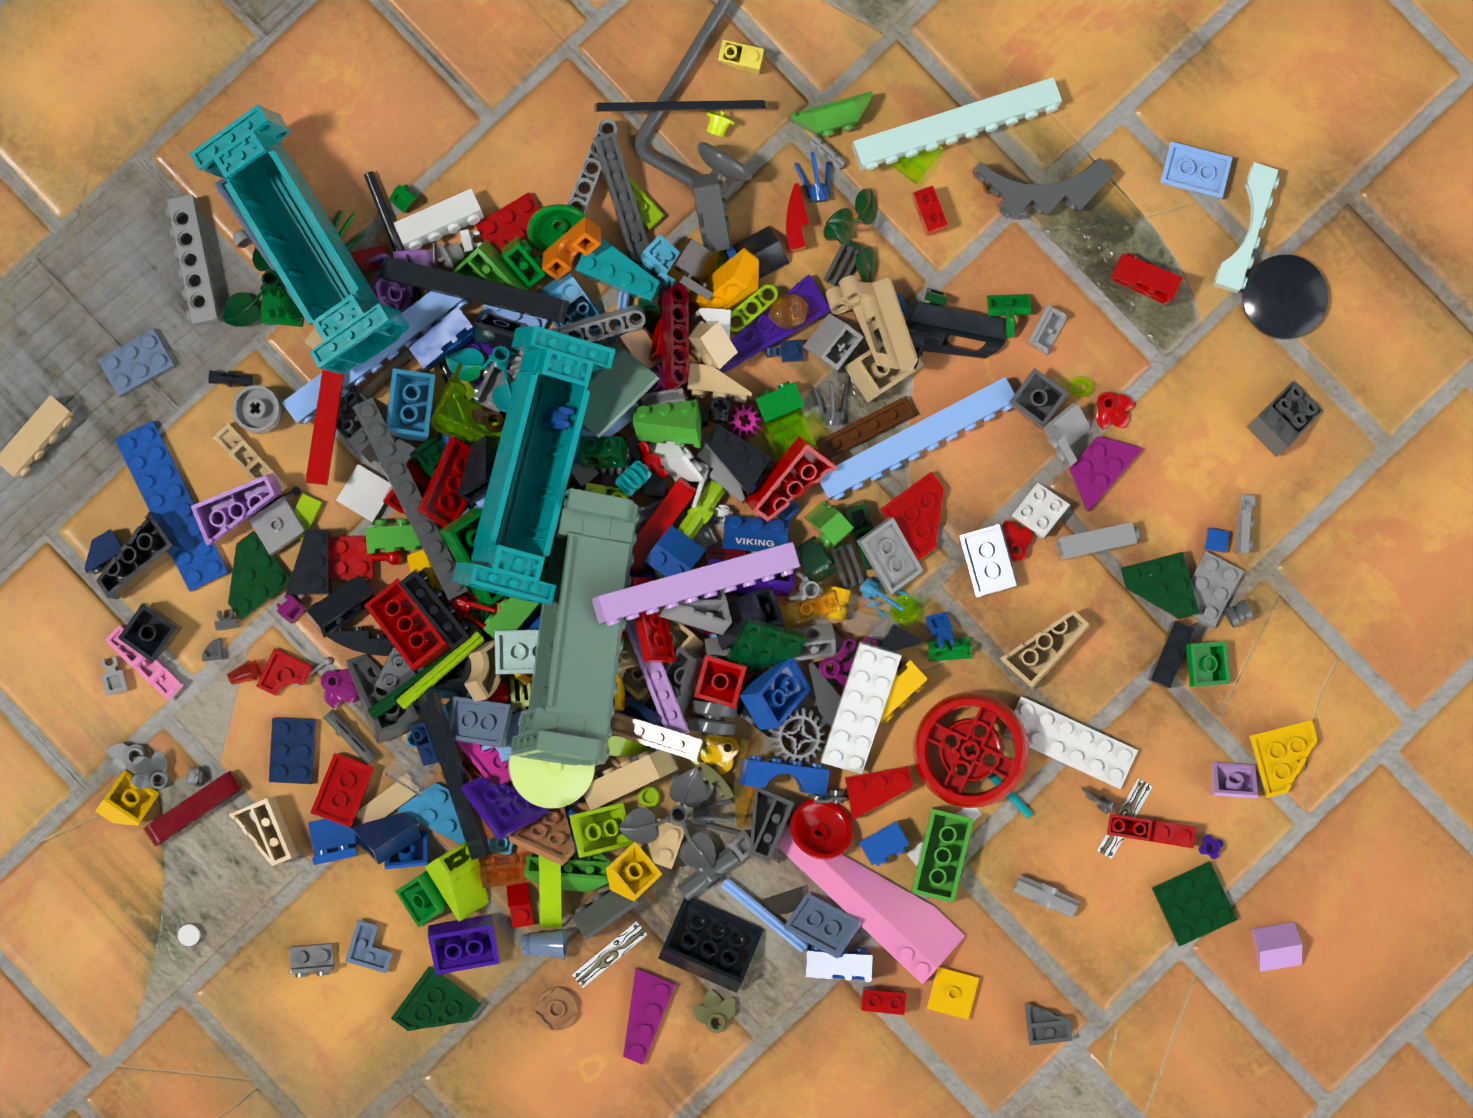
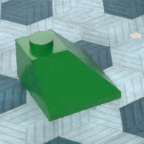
M427 871L395 891L418 927L444 911L445 899Z

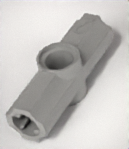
M1019 875L1013 888V892L1068 917H1073L1079 904V900L1058 892V889L1042 882L1040 884L1022 875Z

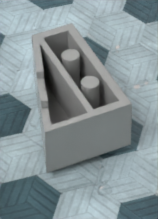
M723 589L717 591L718 595L705 599L704 595L697 597L698 601L686 604L685 600L678 602L679 606L666 610L665 606L658 608L660 617L723 635L732 623Z

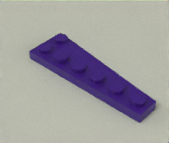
M810 274L786 293L791 295V299H778L772 306L730 339L738 353L718 369L722 373L730 371L831 311ZM799 322L798 327L788 330L789 326L795 325Z

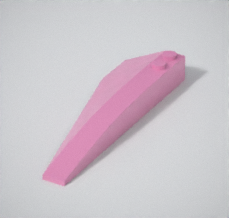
M787 825L778 848L850 916L859 920L862 924L861 927L922 984L965 937L933 905L841 854L833 859L822 860L805 854L795 844L791 836L790 825Z

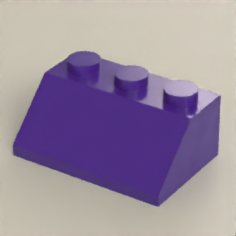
M492 914L467 918L460 922L456 920L428 925V940L436 975L500 964Z

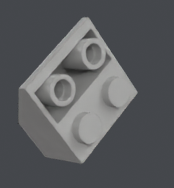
M828 314L803 348L837 373L861 343L863 336L845 322Z

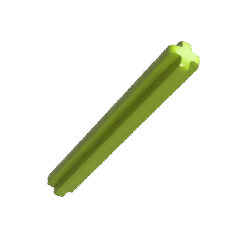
M475 632L397 699L398 704L403 709L411 705L485 641L479 632Z

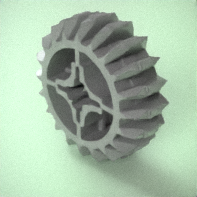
M796 707L779 728L768 730L774 733L773 736L768 737L769 741H775L770 745L771 749H776L774 754L776 756L781 755V759L784 762L788 759L789 764L790 760L795 761V759L802 762V758L808 763L810 762L809 755L816 758L817 755L814 751H822V748L818 745L819 743H825V740L820 738V736L826 734L824 730H819L824 726L822 722H818L820 717L817 715L813 716V711L811 710L806 712L804 707H801L798 712ZM797 719L790 729H784L790 721ZM804 719L811 726L812 735L805 733ZM798 732L804 737L797 738L796 740L789 734L794 735V733ZM781 736L789 739L790 752L783 746ZM810 742L804 750L797 752L803 743Z

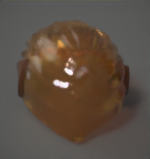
M797 294L780 295L772 304L768 320H771L782 329L790 330L796 328L805 321L809 309L808 303Z

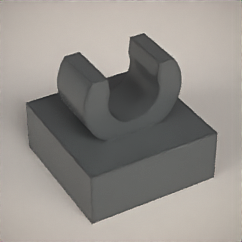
M229 609V616L227 618H223L221 610L217 611V617L220 621L214 622L215 630L240 628L239 619H233V609Z

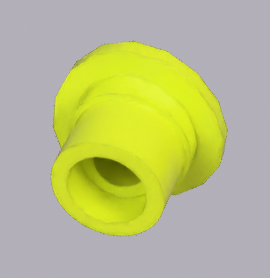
M709 110L706 113L710 117L706 131L716 136L723 137L729 124L734 125L735 122L724 115V111Z

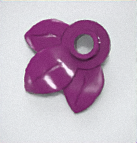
M343 669L339 672L329 670L322 675L320 682L323 689H325L324 700L329 706L336 708L340 700L348 703L358 700L357 691L353 686L348 669ZM330 677L335 678L334 685L328 684V679Z

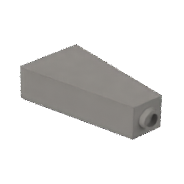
M1133 522L1060 537L1055 541L1060 561L1136 544L1137 539H1139V532L1137 526H1133Z

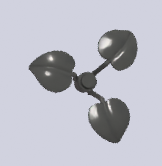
M698 769L688 770L672 782L669 790L670 798L674 802H680V805L673 807L669 816L655 822V815L647 808H637L631 811L619 826V830L626 838L633 842L636 841V843L646 844L656 839L658 835L656 826H660L667 821H670L674 826L681 825L688 840L680 847L682 861L693 868L711 869L714 866L716 853L710 837L702 832H697L691 838L685 823L687 810L683 807L684 804L690 808L696 807L703 802L706 795L705 785Z

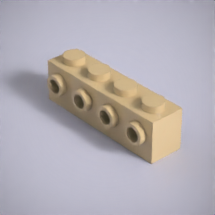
M50 395L1 451L0 465L16 478L25 476L30 470L29 465L33 460L37 461L44 454L43 449L48 443L52 444L57 439L59 430L62 427L66 428L71 423V416L74 413L54 396Z

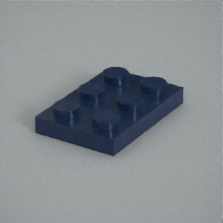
M272 718L269 782L313 784L316 720Z

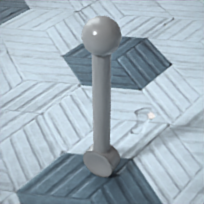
M325 657L323 662L312 669L310 675L323 666L330 665L331 659Z

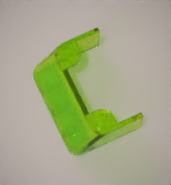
M459 362L430 419L431 427L448 437L455 436L469 446L484 436L491 437L500 442L502 431L499 433L489 432L484 425L477 424L473 420L472 410L482 409V407L464 398L466 386L457 380L463 365Z

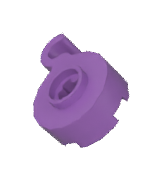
M380 253L367 259L368 263L376 261L379 264V269L373 274L374 279L370 287L380 304L398 309L401 313L410 307L409 304L413 297L412 287L379 278L384 257H389L387 254Z

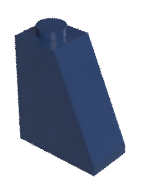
M406 812L355 825L351 828L356 842L378 865L421 838L419 822L415 817L411 818Z

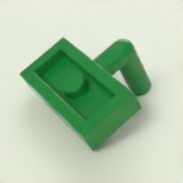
M1029 294L987 296L988 316L1006 315V337H1014V315L1031 314Z

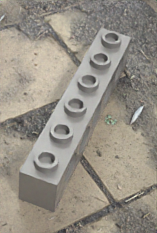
M191 194L167 199L168 206H165L167 218H171L172 226L169 227L171 238L176 241L177 247H174L173 250L176 260L180 261L181 268H178V275L180 281H184L185 288L182 289L184 301H188L189 309H186L188 322L192 321L195 327L220 322L196 198ZM188 215V222L183 225L179 224L180 216ZM188 235L192 236V243L183 245V238ZM191 256H196L197 261L195 265L188 266L187 259ZM194 277H200L201 283L196 287H192L191 280ZM199 297L205 298V304L202 307L198 308L195 306V301Z
M832 623L790 628V630L804 633L807 636V641L798 656L793 657L795 661L831 657L836 654V640ZM717 637L704 639L706 655L723 660L726 658L730 649L721 650Z

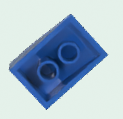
M790 658L777 663L756 678L739 696L759 730L779 728L809 693L811 687L795 659Z

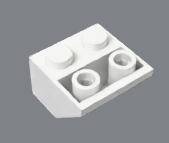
M664 441L663 444L651 442L648 445L653 454L660 456L661 465L675 482L679 477L685 481H702L704 479L699 472L702 470V467L696 459L692 461L694 455L688 447L683 448L671 441Z

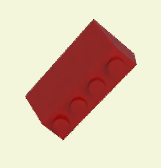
M397 578L364 606L411 670L414 671L433 663L450 651L451 647L399 585L401 580Z

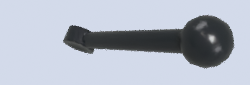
M294 487L291 492L282 496L288 498L292 495H299L301 490L299 487ZM280 496V497L274 499L273 501H270L268 504H266V505H265L264 507H262L260 510H261V511L264 510L266 507H268L269 505H271L272 503H274L275 501H277V500H278L279 498H281L282 496Z

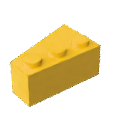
M911 660L906 662L896 672L880 722L887 723L894 716L892 711L897 707L902 709L910 701L908 697L913 692L918 694L926 686L924 682L928 678Z

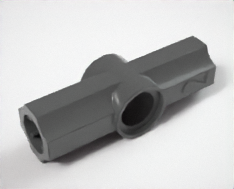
M728 847L716 856L713 868H696L694 873L685 878L677 887L686 900L689 901L705 888L708 889L719 882L722 875L739 864V861Z

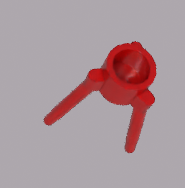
M465 593L464 595L460 594L454 597L452 606L458 611L457 615L466 618L482 629L486 625L466 612H470L472 607L494 613L497 611L495 608L474 603L473 600H478L476 595ZM500 598L496 602L501 603L503 600Z

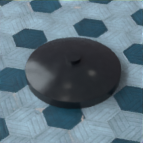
M1276 255L1263 260L1249 273L1246 286L1242 290V304L1248 320L1259 332L1274 339L1290 340L1307 334L1319 324L1327 309L1328 290L1323 276L1312 263L1294 255Z

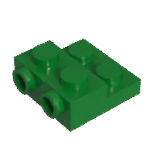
M1226 641L1186 644L1190 687L1230 684Z

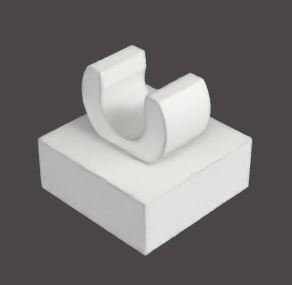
M468 229L460 231L459 236L464 255L471 254L473 248L477 249L482 244V242L474 243L472 240L475 236H480L479 231H474L470 235Z

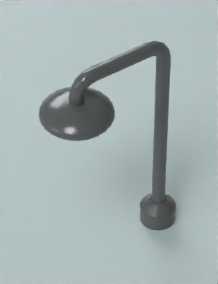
M733 0L717 1L656 102L672 101ZM650 111L635 137V150L638 157L659 171L693 189L691 177H694V175L648 149V138L665 112ZM700 142L697 145V151L701 159L712 169L710 173L717 174L718 181L723 176L733 181H749L752 179L753 173L751 170L729 154L706 142Z

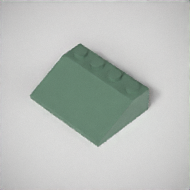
M614 343L609 346V348L615 349L611 369L592 370L587 387L590 395L581 428L598 438L659 380L655 373L625 349Z

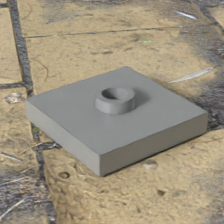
M284 496L249 519L269 555L272 556L302 536L306 531Z

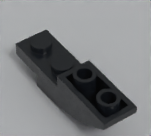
M340 627L327 636L332 641L346 648L370 655L389 656L392 648L395 647L389 638L387 639L386 635H374V639H371V631H365V627H352V631H344V627Z

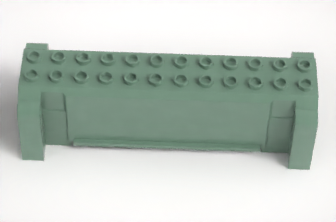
M572 488L565 491L548 557L545 583L556 585L552 605L542 604L528 710L521 711L519 734L512 738L510 756L574 766L605 764L609 757L607 745L608 739L612 735L610 722L615 712L613 698L618 689L616 675L620 671V661L618 659L619 652L623 648L621 635L625 629L626 619L624 617L620 618V623L607 626L606 623L598 624L591 599L630 587L631 576L629 572L634 562L632 549L637 539L635 525L639 521L638 505L633 500Z

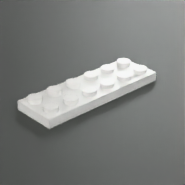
M859 642L821 757V763L859 774L863 773L902 656L901 653Z
M1022 696L1020 697L1014 712L1024 725L1029 748L1121 789L1138 750ZM1006 727L1003 736L1012 739L1011 733Z

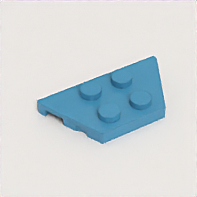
M436 782L397 810L400 813L406 812L411 818L415 817L422 825L459 845L465 842L449 790Z

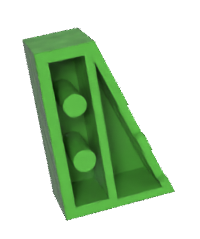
M487 240L452 271L453 273L522 290L529 288Z
M697 400L634 407L633 425L638 441L662 444L664 441H671L679 446H682L683 443L694 444L696 448H701L702 418Z
M825 501L819 503L804 517L817 531L819 541L826 548L830 546L833 549L853 530V526L835 508H831Z

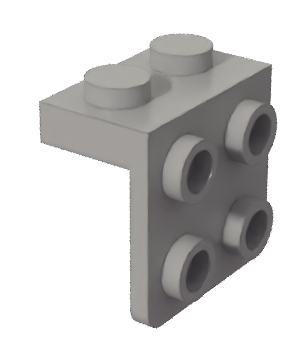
M1075 402L1043 427L1048 437L1047 441L1055 450L1054 454L1061 462L1065 460L1072 466L1077 459L1070 445L1090 429V425L1080 406Z

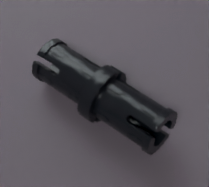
M210 370L208 382L209 384L227 385V387L252 386L253 374L234 373L231 370L229 372Z

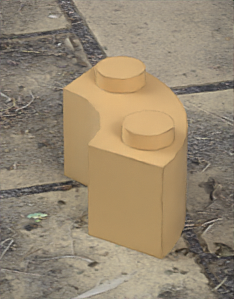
M495 640L483 643L468 655L471 661V673L464 685L474 702L488 699L500 683V674L495 675Z

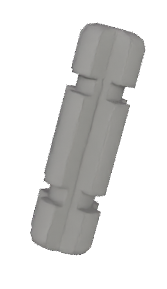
M817 135L812 137L809 145L817 149V152L829 163L832 162L836 169H841L845 164V160L841 156L838 157L837 153L825 142L823 143L820 137Z

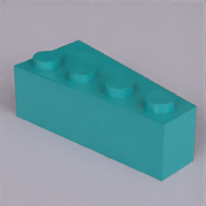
M602 238L601 245L588 256L582 253L575 269L581 276L654 306H657L665 288L660 281Z

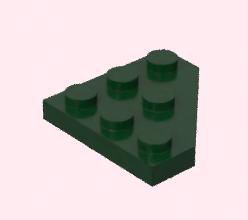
M252 531L236 543L228 604L242 621L286 588L290 581L288 574L275 557L269 555L255 531Z
M1183 552L1121 568L1126 590L1138 595L1177 619L1199 614Z
M747 617L724 660L747 666V675L798 656L807 641V636L804 633Z
M429 966L391 1019L407 1031L469 1022L481 1003L442 974L436 975L435 969Z

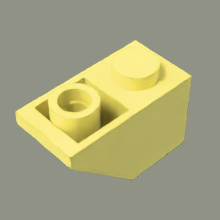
M722 40L718 61L741 71L759 74L764 49Z

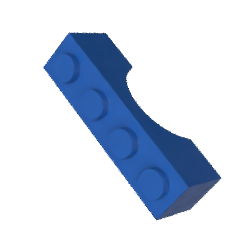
M749 755V759L742 758L738 784L765 788L774 776L787 773L795 779L800 792L826 796L830 770L824 769L823 764L810 763L809 767L802 766L803 762L790 760V764L782 763V759L770 758L769 761H762L761 756Z

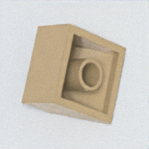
M655 817V822L662 820L660 818ZM667 821L660 826H656L658 835L655 840L646 844H637L653 863L672 869L684 836V830L682 826H674Z

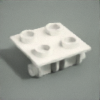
M1037 482L1012 514V517L1034 531L1042 539L1047 536L1070 504Z

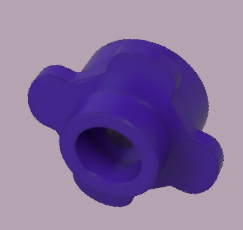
M1205 835L1203 837V844L1199 847L1198 851L1202 855H1209L1211 859H1217L1220 848L1223 847V841L1221 839H1213L1211 835Z

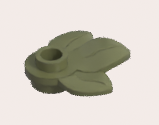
M709 990L704 997L703 1005L693 1007L694 1017L698 1022L706 1024L709 1031L720 1033L726 1028L727 1020L735 1013V1000L733 997L722 1001L716 992ZM719 1018L721 1023L718 1026H714L712 1020Z

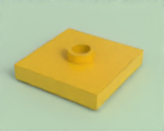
M938 967L927 1009L968 1020L979 977Z

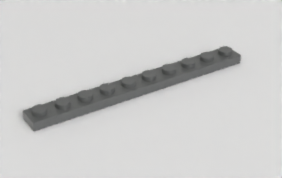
M371 397L353 406L352 408L447 599L450 600L468 591L466 585L452 582L456 565L434 521L417 511L422 501L421 494L373 398Z

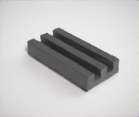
M841 244L823 281L835 287L840 286L837 280L851 253L855 254L844 277L850 275L856 264V255L860 251L851 246ZM845 249L847 250V253L842 263L840 264L833 280L829 279V277L833 272L843 250Z
M850 542L830 549L844 589L865 582ZM846 548L852 559L858 581H855L844 551ZM838 551H840L851 581L849 584L846 582L836 554Z

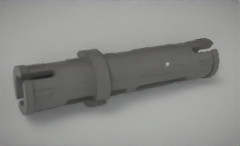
M334 709L323 717L336 731L335 734L337 736L340 735L367 765L377 756L349 727L350 724L348 722L345 723Z

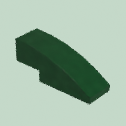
M862 499L842 507L847 521L853 526L852 535L864 568L867 571L873 568L857 540L874 529L865 502Z

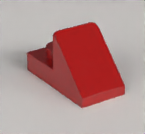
M528 882L506 885L512 928L534 925Z

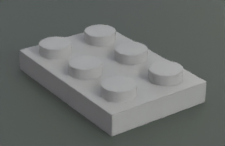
M893 517L887 518L857 540L887 594L892 595L923 572L921 565Z
M1205 551L1190 579L1199 614L1192 617L1214 628L1243 570Z

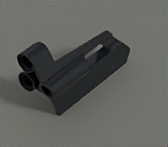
M922 301L917 302L908 321H906L918 358L913 368L916 370L919 357L923 355V351L986 359L1000 350L1008 338L1006 337L1005 318ZM953 335L986 343L980 349L973 350L949 344L948 337Z

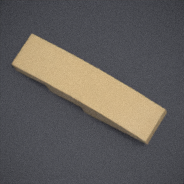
M228 422L212 436L252 481L275 473ZM275 473L277 481L283 492L288 486Z

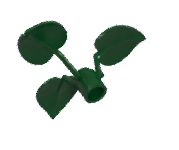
M867 188L862 189L856 196L855 209L859 215L856 219H854V215L849 208H842L826 221L823 231L827 241L838 240L839 244H845L860 251L856 255V267L863 282H871L877 269V256L871 247L864 249L862 246L850 242L853 236V223L862 220L865 225H870L877 214L876 198L872 190Z
M255 247L252 261L258 271H266L262 275L263 285L260 287L254 301H252L249 294L244 292H238L229 297L225 304L222 317L223 322L235 327H246L254 324L261 315L259 307L255 304L258 303L263 291L272 292L280 289L287 296L284 301V308L287 314L296 319H304V316L283 288V285L280 284L278 274L271 270Z

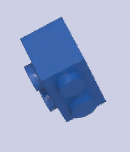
M896 821L858 842L870 864H876L877 867L888 861L887 856L893 853L897 856L906 851L905 846L909 844Z

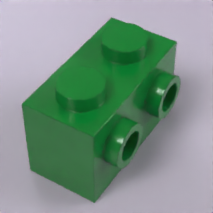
M517 236L501 248L502 257L530 288L546 274L542 270V258L539 255L535 257L530 251L532 250L530 244L525 239L521 240Z
M787 381L778 385V389L770 392L768 389L757 394L759 398H756L755 402L765 424L804 408L805 405L795 382L790 384Z

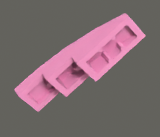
M119 624L105 641L165 699L170 701L184 685L158 659L152 663L118 639L124 630Z

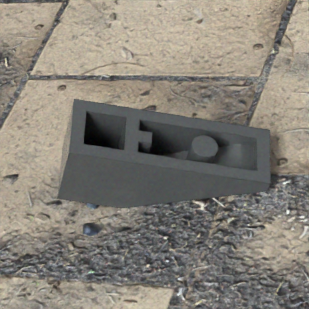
M811 662L808 667L818 712L821 714L819 720L825 727H832L841 697L826 678L820 674V671L813 662Z

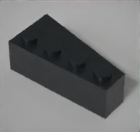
M148 512L144 522L133 532L134 535L127 543H124L117 557L111 560L97 578L96 582L107 598H121L183 548L160 514Z

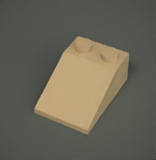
M884 343L878 344L880 353L887 354ZM871 350L844 367L867 402H870L916 371V369L906 371L877 366ZM920 358L917 364V370L924 366Z

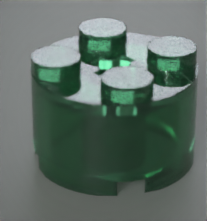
M814 535L795 547L800 566L802 565L805 569L803 575L808 580L818 584L837 572L838 569L837 567L832 568L831 565L835 564L823 544L815 542L818 538Z

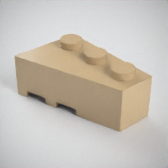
M692 321L689 324V355L695 360H701L708 366L712 365L720 369L738 353L719 321L714 323L708 321L706 324L704 321Z

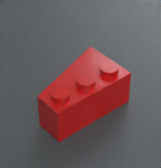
M909 766L844 777L852 820L912 788Z

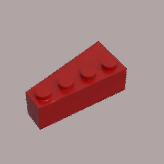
M799 435L745 502L752 511L768 522L790 505L789 502L797 496H802L807 488L814 483L820 482L825 474L829 471H834L837 466L829 457Z

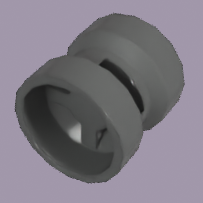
M1245 600L1238 602L1235 608L1230 606L1224 609L1225 615L1233 628L1239 626L1241 621L1253 619V614Z

